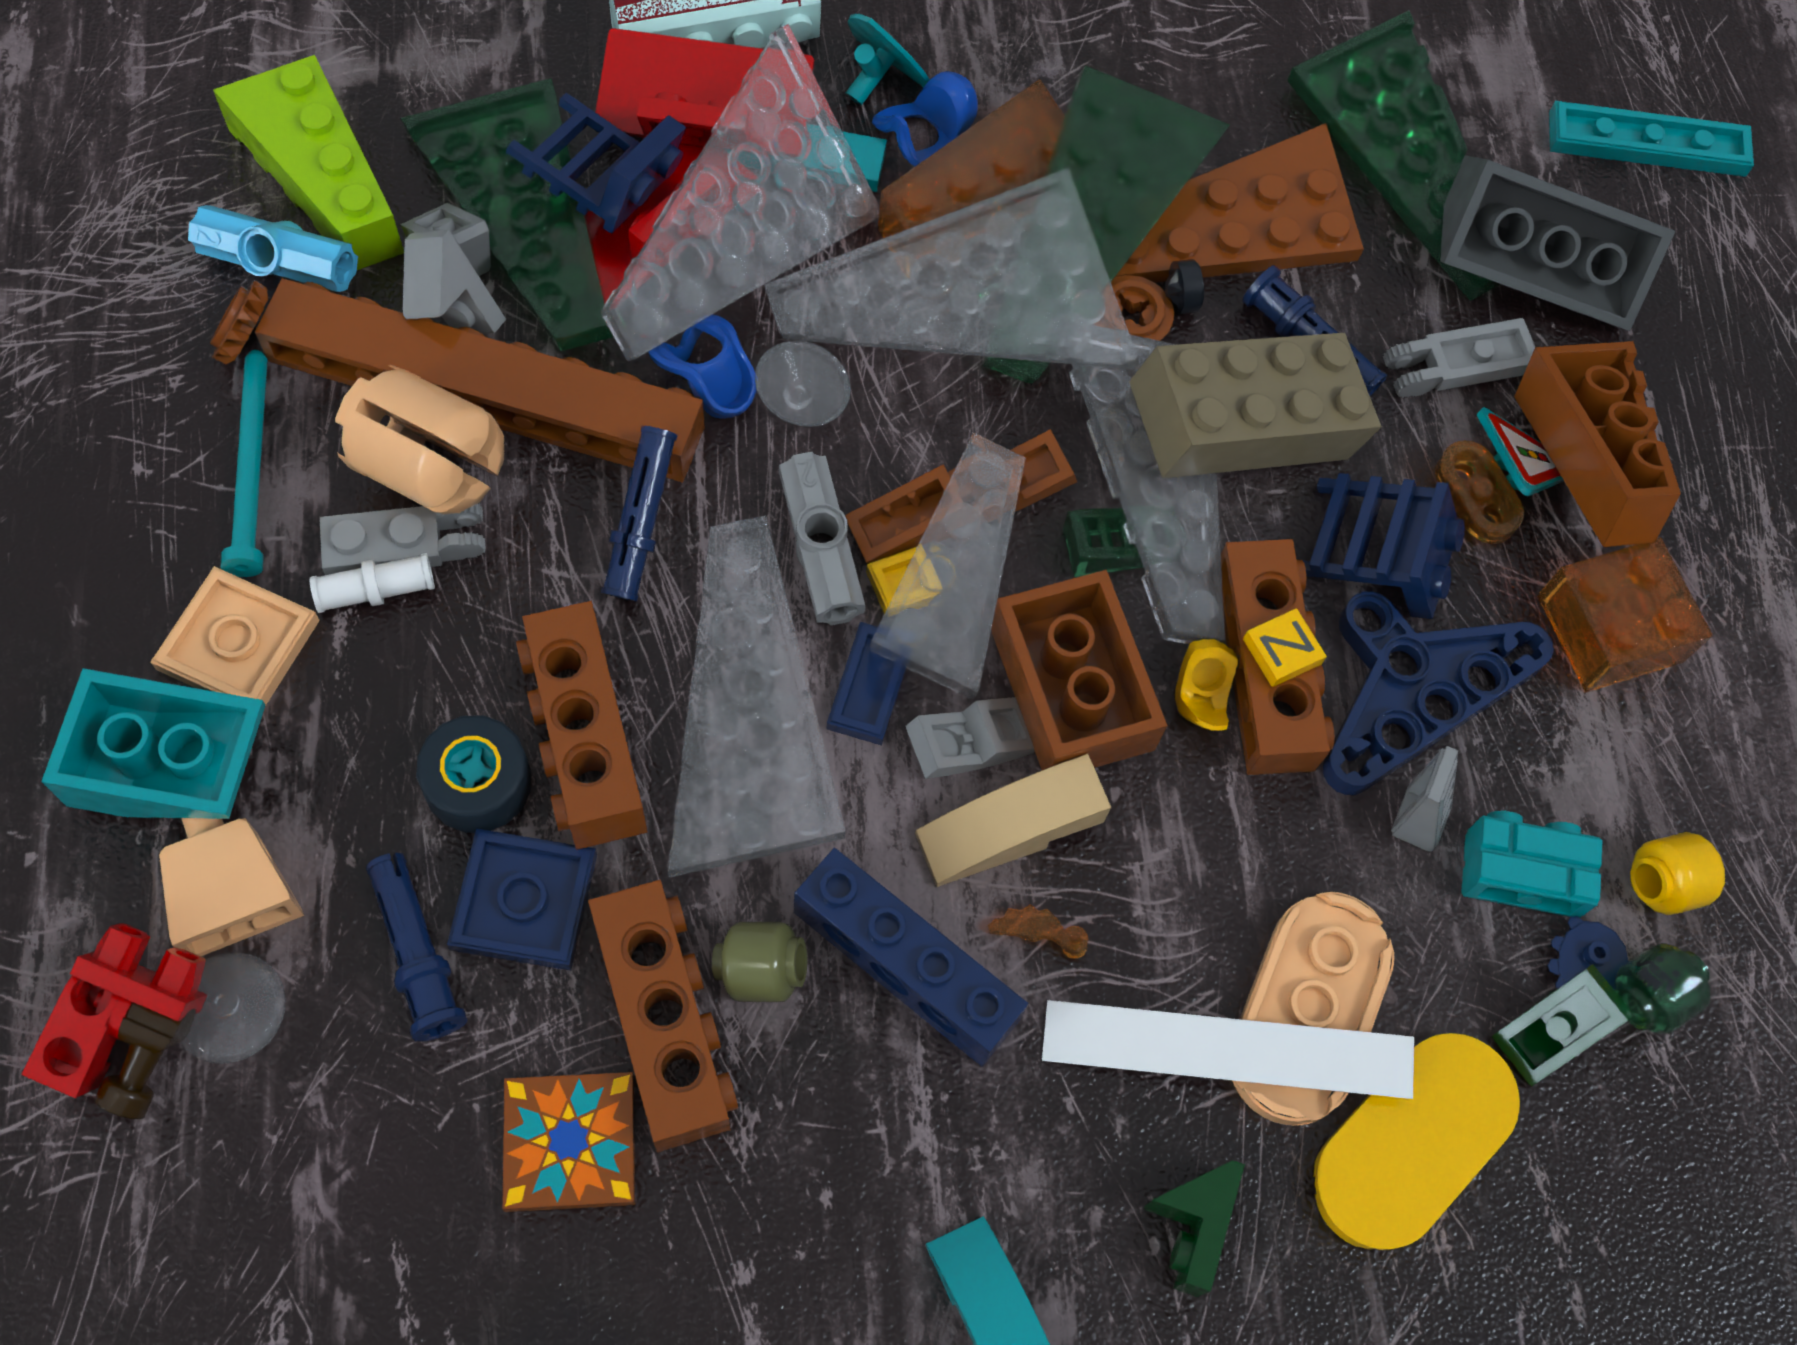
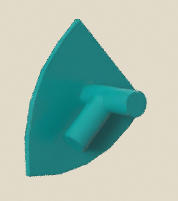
M851 14L847 21L848 26L856 40L862 43L854 52L855 59L862 71L845 93L851 100L862 106L891 65L922 87L925 86L930 80L925 71L888 32L870 17L862 14Z

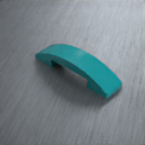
M984 1216L926 1243L925 1246L952 1305H956L974 1345H1050L1017 1275Z

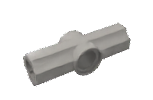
M813 452L796 454L788 461L779 464V475L796 538V556L803 566L817 623L824 622L829 625L850 622L854 617L863 614L866 607L847 538V519L839 508L826 456H819ZM817 533H824L830 535L833 540L827 543H818L812 541L809 537Z

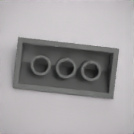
M1465 155L1444 204L1440 262L1630 331L1675 234V230L1491 160Z

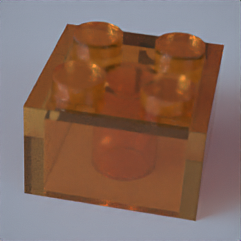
M1661 537L1657 538L1655 543L1637 544L1563 566L1537 595L1585 693L1684 663L1713 636Z

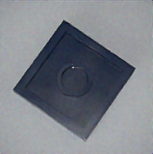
M476 828L447 943L450 951L571 971L597 859L596 848L587 847L576 850L575 845Z

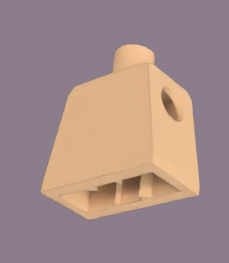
M181 818L188 838L168 845L160 851L159 858L168 930L173 947L185 949L198 956H204L304 916L301 906L265 844L246 818L236 819L224 824L223 819Z

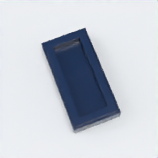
M860 622L827 721V730L882 746L911 656L915 637Z

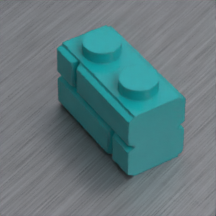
M1490 812L1486 816L1480 817L1467 830L1465 835L1463 860L1465 861V866L1463 868L1461 894L1464 897L1581 918L1598 906L1600 901L1601 873H1599V869L1602 865L1603 840L1600 837L1581 834V827L1573 823L1551 822L1542 827L1523 823V817L1515 812Z

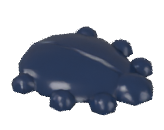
M1571 916L1567 922L1570 930L1566 932L1565 937L1555 936L1551 940L1552 948L1559 952V959H1550L1547 964L1549 972L1560 975L1555 988L1558 989L1584 969L1594 964L1618 994L1616 984L1621 981L1622 976L1631 978L1635 975L1634 967L1628 962L1626 946L1614 930L1602 923L1583 921L1578 916Z

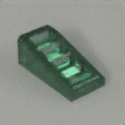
M1093 508L1067 512L1063 531L1074 577L1103 570L1116 572L1180 563L1184 559L1172 508ZM1160 526L1165 547H1155L1150 527ZM1139 529L1143 547H1134L1130 530ZM1111 532H1119L1122 547L1113 546ZM1090 535H1099L1101 547L1092 546Z

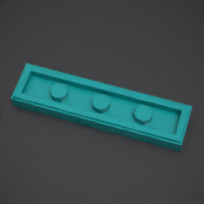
M1555 101L1549 111L1550 152L1746 177L1754 167L1750 125Z

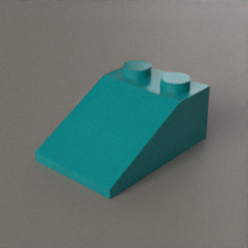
M83 668L41 782L67 807L122 817L229 819L266 704L263 700Z

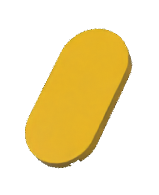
M1447 1033L1435 1035L1414 1047L1413 1099L1368 1095L1326 1141L1317 1155L1313 1173L1316 1194L1314 1195L1322 1218L1335 1234L1355 1247L1383 1251L1404 1247L1417 1241L1434 1225L1504 1144L1515 1128L1520 1108L1519 1091L1514 1075L1504 1059L1489 1045L1463 1034Z

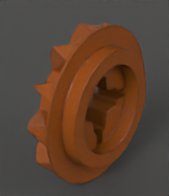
M1125 275L1109 279L1097 288L1091 299L1088 319L1092 320L1095 326V336H1103L1109 340L1112 350L1122 346L1131 348L1133 354H1135L1144 347L1149 346L1155 349L1159 342L1169 335L1174 321V308L1171 300L1166 297L1165 291L1159 285L1143 277ZM1124 308L1130 314L1137 311L1139 313L1142 312L1138 324L1131 319L1120 320Z
M255 280L248 289L243 286L239 287L210 341V345L216 347L212 356L213 359L226 365L234 361L238 354H240L268 301L267 287Z

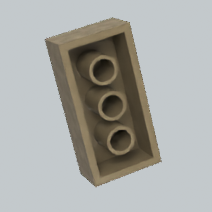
M1345 333L1157 346L1129 381L1162 478L1348 460L1382 427Z

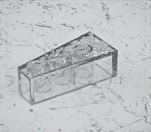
M974 432L876 630L869 649L893 662H899L906 666V668L972 700L979 692L1026 457Z

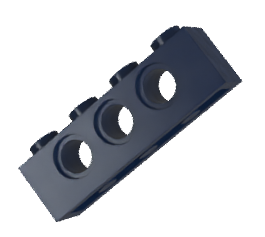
M835 847L794 892V914L981 1067L986 1064L1021 1020L1029 1004Z

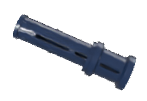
M1275 265L1265 270L1253 282L1242 299V302L1248 307L1255 305L1276 324L1275 331L1280 336L1290 337L1291 335L1304 336L1338 333L1314 311L1316 308L1314 299L1309 295L1301 296L1280 277L1281 270ZM1349 342L1369 396H1371L1383 384L1388 375L1377 368Z
M389 853L371 860L365 868L374 888L397 958L399 969L395 973L394 984L397 991L405 993L414 1021V1024L409 1029L412 1039L418 1042L430 1041L459 1030L467 1023L468 1019L464 1009L457 1008L447 979L452 972L447 960H444L443 956L436 955L409 876L405 856L402 853H395L392 856L394 860L392 864Z

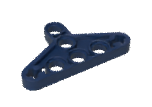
M1365 591L1354 595L1341 612L1339 630L1344 639L1370 670L1334 739L1333 749L1325 757L1323 775L1328 785L1344 795H1357L1365 792L1534 677L1552 658L1554 651L1553 641L1548 632L1531 622H1517L1416 633L1394 605L1383 595ZM1360 608L1372 610L1381 620V629L1375 632L1362 630L1353 619V611ZM1527 644L1532 648L1533 653L1531 655H1523L1514 661L1510 667L1504 660L1516 646L1522 647ZM1395 651L1409 654L1416 662V674L1409 676L1397 673L1389 663V654ZM1482 667L1487 669L1495 679V689L1482 691L1473 686L1468 678L1469 668ZM1439 695L1448 700L1453 708L1452 718L1449 720H1439L1429 714L1425 706L1426 697ZM1387 724H1396L1404 728L1410 737L1409 748L1395 749L1390 747L1382 737V727ZM1369 748L1373 757L1366 762L1359 772L1352 771L1346 774L1342 770L1341 765L1345 760L1353 761L1364 754Z

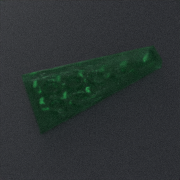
M1085 65L1079 73L982 366L1033 384L1229 127V124Z
M552 78L400 118L407 133L460 209L485 220L489 229L491 253L559 350L564 351L613 338V330L586 215L584 216L576 210L578 202L563 192L557 197L549 192L551 183L538 174H535L531 179L523 174L524 165L506 153L508 145L513 140H516L533 152L564 123ZM569 143L548 162L559 171L572 159Z

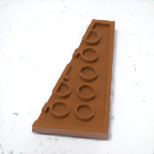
M1326 123L1050 237L1048 246L1057 293L1097 289L1107 280L1125 275L1143 277L1154 283L1165 282L1169 276L1171 263L1179 260L1194 259L1199 264L1204 278L1260 272L1267 270L1273 265L1279 269L1353 262L1359 260L1364 250Z

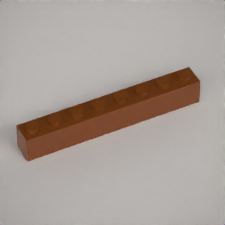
M282 278L255 330V334L268 362L353 386L360 377L370 381L382 372L394 370L388 366L393 365L405 369L483 408L493 416L501 430L633 468L637 453L641 426H651L673 432L678 437L674 443L666 478L682 483L685 480L705 428L703 400L695 398L691 393L683 389L674 387L664 389L643 383L640 379L628 373L618 372L612 374L591 368L585 362L576 358L564 357L560 359L546 355L521 342L508 344L485 337L479 331L469 327L457 329L433 322L430 318L406 319L403 313L384 308L371 299L365 297L349 298L332 293L325 287L313 282L301 284Z

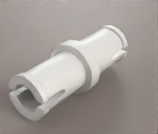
M427 553L417 557L377 565L374 560L361 562L362 568L320 577L312 576L309 579L313 601L318 613L368 601L371 606L384 604V598L425 589H435Z

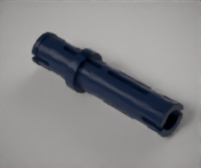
M644 425L641 426L640 430L641 436L631 477L628 482L618 530H611L609 542L613 543L614 547L605 584L601 590L603 594L636 602L639 597L637 595L648 552L654 553L656 541L652 540L651 537L661 496L664 491L674 443L678 437L673 432Z

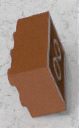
M1107 570L997 599L990 629L1034 746L1041 770L1085 754L1089 755L1094 768L1155 751L1168 725Z

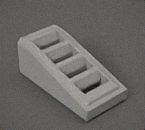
M1446 746L1444 749L1442 748L1408 785L1391 829L1393 832L1392 836L1426 851L1435 850L1440 842L1452 809L1458 750Z

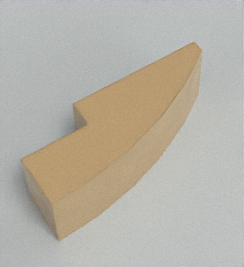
M1085 754L979 797L916 830L915 834L935 885L939 887L1042 851L1047 848L1050 841L1104 823L1111 805L1089 755Z

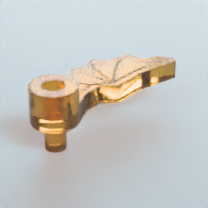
M1031 904L1022 910L1008 908L1004 917L996 918L988 924L989 934L1017 936L1031 942H1037L1044 938L1056 942L1062 948L1063 953L1069 958H1080L1087 952L1088 934L1083 928L1070 926L1064 930L1059 920L1048 909L1039 911Z

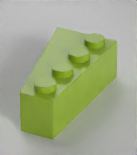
M315 55L213 89L227 127L239 143L243 142L252 152L255 161L266 173L269 172L283 187L286 196L296 207L299 206L312 220L314 227L322 236L352 244V250L358 256L357 270L404 253L390 207Z

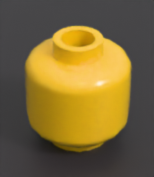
M1684 832L1644 843L1635 853L1630 871V879L1633 890L1646 905L1655 912L1674 915L1712 904L1721 895L1725 885V868L1720 854L1711 842L1701 835Z

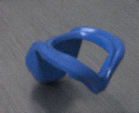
M944 71L932 77L925 84L914 102L888 107L874 115L872 124L884 133L892 131L896 133L900 151L911 165L918 169H930L940 165L947 159L954 146L973 124L978 111L976 91L971 82L964 76L955 72ZM918 117L931 123L939 134L937 143L929 148L915 151L905 119Z
M705 315L689 325L677 347L663 342L648 349L649 357L659 367L680 375L688 381L694 397L703 400V410L710 416L719 419L732 418L744 413L752 404L757 391V376L740 343L735 328L726 319L717 315ZM702 332L708 333L720 341L722 350L713 359L700 364L685 362L689 359Z

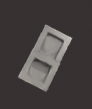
M1016 697L977 700L962 712L918 715L905 726L925 779L978 770L1021 758L1035 752Z

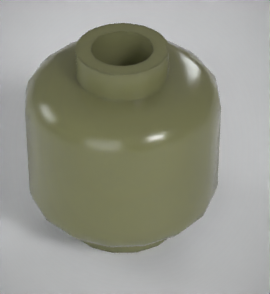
M737 922L727 931L724 942L717 943L713 949V976L715 980L723 981L727 994L734 1001L785 1002L793 994L795 987H802L806 979L807 949L805 941L801 937H796L792 928L783 922Z

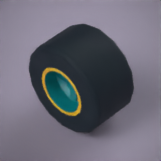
M484 715L460 716L441 724L426 738L417 756L416 778L430 810L446 826L465 833H475L476 828L491 831L506 825L523 809L531 792V769L519 737L503 722ZM483 778H485V780L481 784L475 785L476 783L480 782Z

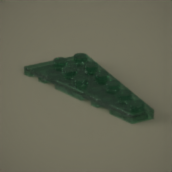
M1410 10L1293 67L1287 81L1323 124H1327L1328 131L1471 301L1497 287L1500 283L1440 262L1444 204L1468 149L1442 86L1434 84L1427 67L1430 58L1425 46H1418L1412 31L1415 22Z

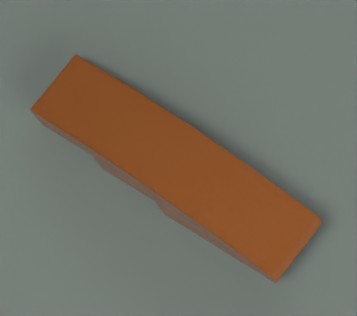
M1050 429L1001 454L997 446L949 472L943 464L846 514L845 517L866 563L869 564L918 546L921 550L979 528L1077 483V479Z

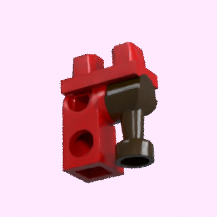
M124 923L110 926L97 944L94 952L77 957L70 972L72 976L65 985L21 1075L73 1098L80 1097L97 1089L101 1084L94 1099V1102L100 1108L124 1118H145L154 1097L152 1089L146 1085V1082L164 1050L184 1040L191 1031L190 1028L195 1014L201 1011L207 998V994L197 990L201 982L206 959L185 949L173 947L166 950L157 972L139 965L150 936L146 932ZM116 1039L130 1044L120 1075L107 1076L103 1080L111 1065L110 1062H107V1059Z

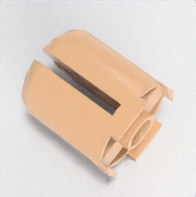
M393 365L388 366L394 370L382 372L370 381L360 377L344 396L335 417V422L343 426L341 443L345 457L337 453L338 457L350 469L385 485L437 513H460L480 503L491 488L480 480L464 473L462 468L425 447L424 444L425 441H428L498 476L504 461V434L493 416L483 408L405 369ZM385 415L390 416L387 426L380 424Z

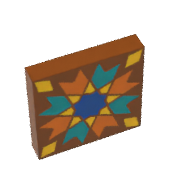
M633 1072L504 1078L502 1209L505 1212L635 1205Z

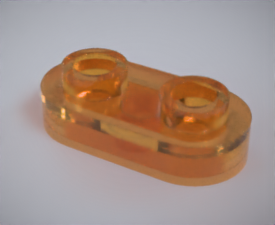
M1466 440L1458 441L1448 446L1437 462L1435 475L1438 482L1449 484L1455 511L1459 518L1464 520V525L1468 532L1479 541L1489 544L1507 541L1524 519V508L1521 500L1492 454L1484 446ZM1456 470L1464 472L1469 479L1459 477ZM1483 515L1491 516L1496 521V524L1488 521Z

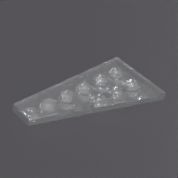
M1062 320L1054 333L1059 347L1067 349L1073 366L1069 376L1074 390L1082 392L1091 417L1086 424L1113 499H1120L1127 521L1123 525V529L1129 545L1136 544L1145 570L1141 580L1162 639L1183 644H1190L1192 641H1199L1201 639H1216L1222 643L1225 640L1217 473L1162 478L1129 383L1157 346L1177 344Z
M766 516L710 526L703 582V598L697 630L696 654L681 758L680 783L676 799L675 823L668 863L669 878L845 839L846 830Z

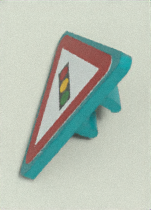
M1485 407L1477 413L1480 423L1497 451V454L1491 461V467L1509 472L1507 477L1501 481L1503 487L1518 490L1522 494L1530 496L1564 482L1540 441Z

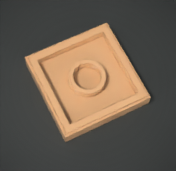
M214 566L151 660V664L157 671L194 688L263 700L267 705L320 620L316 612Z

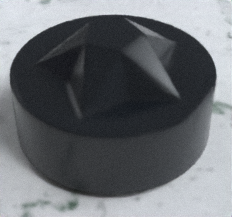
M1194 259L1173 261L1170 265L1169 276L1164 284V291L1166 297L1171 300L1176 314L1196 313L1203 305V276L1199 264Z

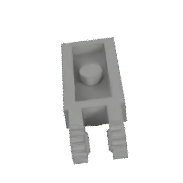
M1518 318L1428 334L1424 339L1409 341L1405 344H1396V346L1386 350V353L1383 354V359L1386 367L1392 370L1413 367L1423 360L1426 361L1427 369L1407 372V374L1401 375L1400 378L1394 381L1393 386L1396 394L1399 397L1408 398L1410 396L1423 395L1434 388L1440 391L1523 376L1535 345L1525 320Z
M479 503L455 514H441L420 506L320 517L323 572L325 575L362 568L361 562L374 560L377 565L421 556L424 553H427L431 567L442 566V562L477 558V556L485 553L486 550L483 535L472 532H464L463 534L452 533L440 539V530L457 529L480 524V521H483L482 506Z

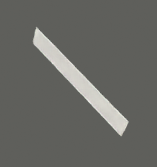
M1047 1000L1042 1061L1413 1099L1414 1037Z

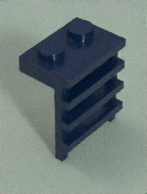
M565 93L560 98L558 105L572 114V116L533 152L516 140H513L508 145L506 153L524 165L522 173L530 179L535 174H538L550 182L549 192L557 197L564 192L578 202L576 210L584 216L591 210L604 219L603 229L612 234L638 207L644 204L665 179H668L674 173L684 154L678 147L686 126L668 115L639 143L574 97ZM587 126L599 133L560 171L548 163ZM613 144L625 151L587 189L575 181Z
M1339 473L1337 479L1319 478L1317 484L1318 492L1332 495L1311 561L1303 560L1306 576L1401 587L1410 617L1433 619L1438 599H1445L1448 595L1451 584V568L1448 564L1452 552L1460 551L1465 531L1464 520L1457 518L1449 484L1437 482L1435 488L1416 486L1415 480L1404 479L1402 485L1383 483L1382 477L1371 476L1369 482L1353 481L1349 474ZM1350 496L1364 497L1343 565L1329 563ZM1382 499L1397 500L1377 568L1362 567Z

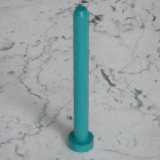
M251 350L244 360L231 546L225 548L221 553V569L237 577H252L260 574L263 571L264 561L263 553L256 549L255 545L268 360L264 353L259 350Z

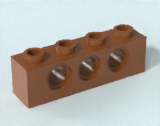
M1293 539L1226 542L1215 565V573L1226 643L1229 648L1233 649L1238 658L1233 687L1247 775L1316 771L1328 753L1333 749L1335 739L1333 722L1329 716H1324L1321 697L1325 690V676L1322 665L1272 687L1243 640L1248 630L1296 608L1315 636L1314 615L1311 611H1305L1302 594L1306 588L1305 564L1303 560L1296 559ZM1257 598H1265L1272 601L1278 610L1265 608L1258 602ZM1281 701L1287 703L1293 708L1296 716H1286L1280 713L1275 707L1274 702Z
M592 600L522 616L527 638L516 641L523 674L535 673L538 689L527 691L535 726L546 724L550 740L539 743L547 778L558 775L562 793L550 796L558 831L571 830L576 850L648 833ZM573 669L578 671L568 678L555 677L563 670ZM584 719L591 721L586 727L579 730L566 728L567 725L575 720ZM589 771L604 773L599 780L592 783L577 781L582 774Z
M660 879L588 900L656 1152L658 1153L729 1131L730 1122L727 1112L739 1109L729 1072L716 1075L710 1051L720 1049L721 1045L711 1011L700 1015L693 992L704 989L695 954L691 953L682 956L676 934L687 931L678 895L666 898ZM644 943H657L666 950L663 958L651 966H641L632 960V955L636 948ZM662 1000L674 1001L682 1007V1013L678 1020L667 1026L656 1025L648 1019L651 1007ZM679 1059L693 1061L700 1069L698 1077L688 1086L675 1087L670 1085L664 1079V1073L672 1062Z

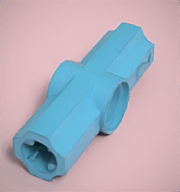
M211 205L198 207L197 214L189 222L188 241L192 242L196 253L242 265L247 272L255 276L274 274L303 283H317L328 290L342 292L348 290L349 283L357 272L358 256L354 254L352 244L303 231L299 225L291 221L270 222Z

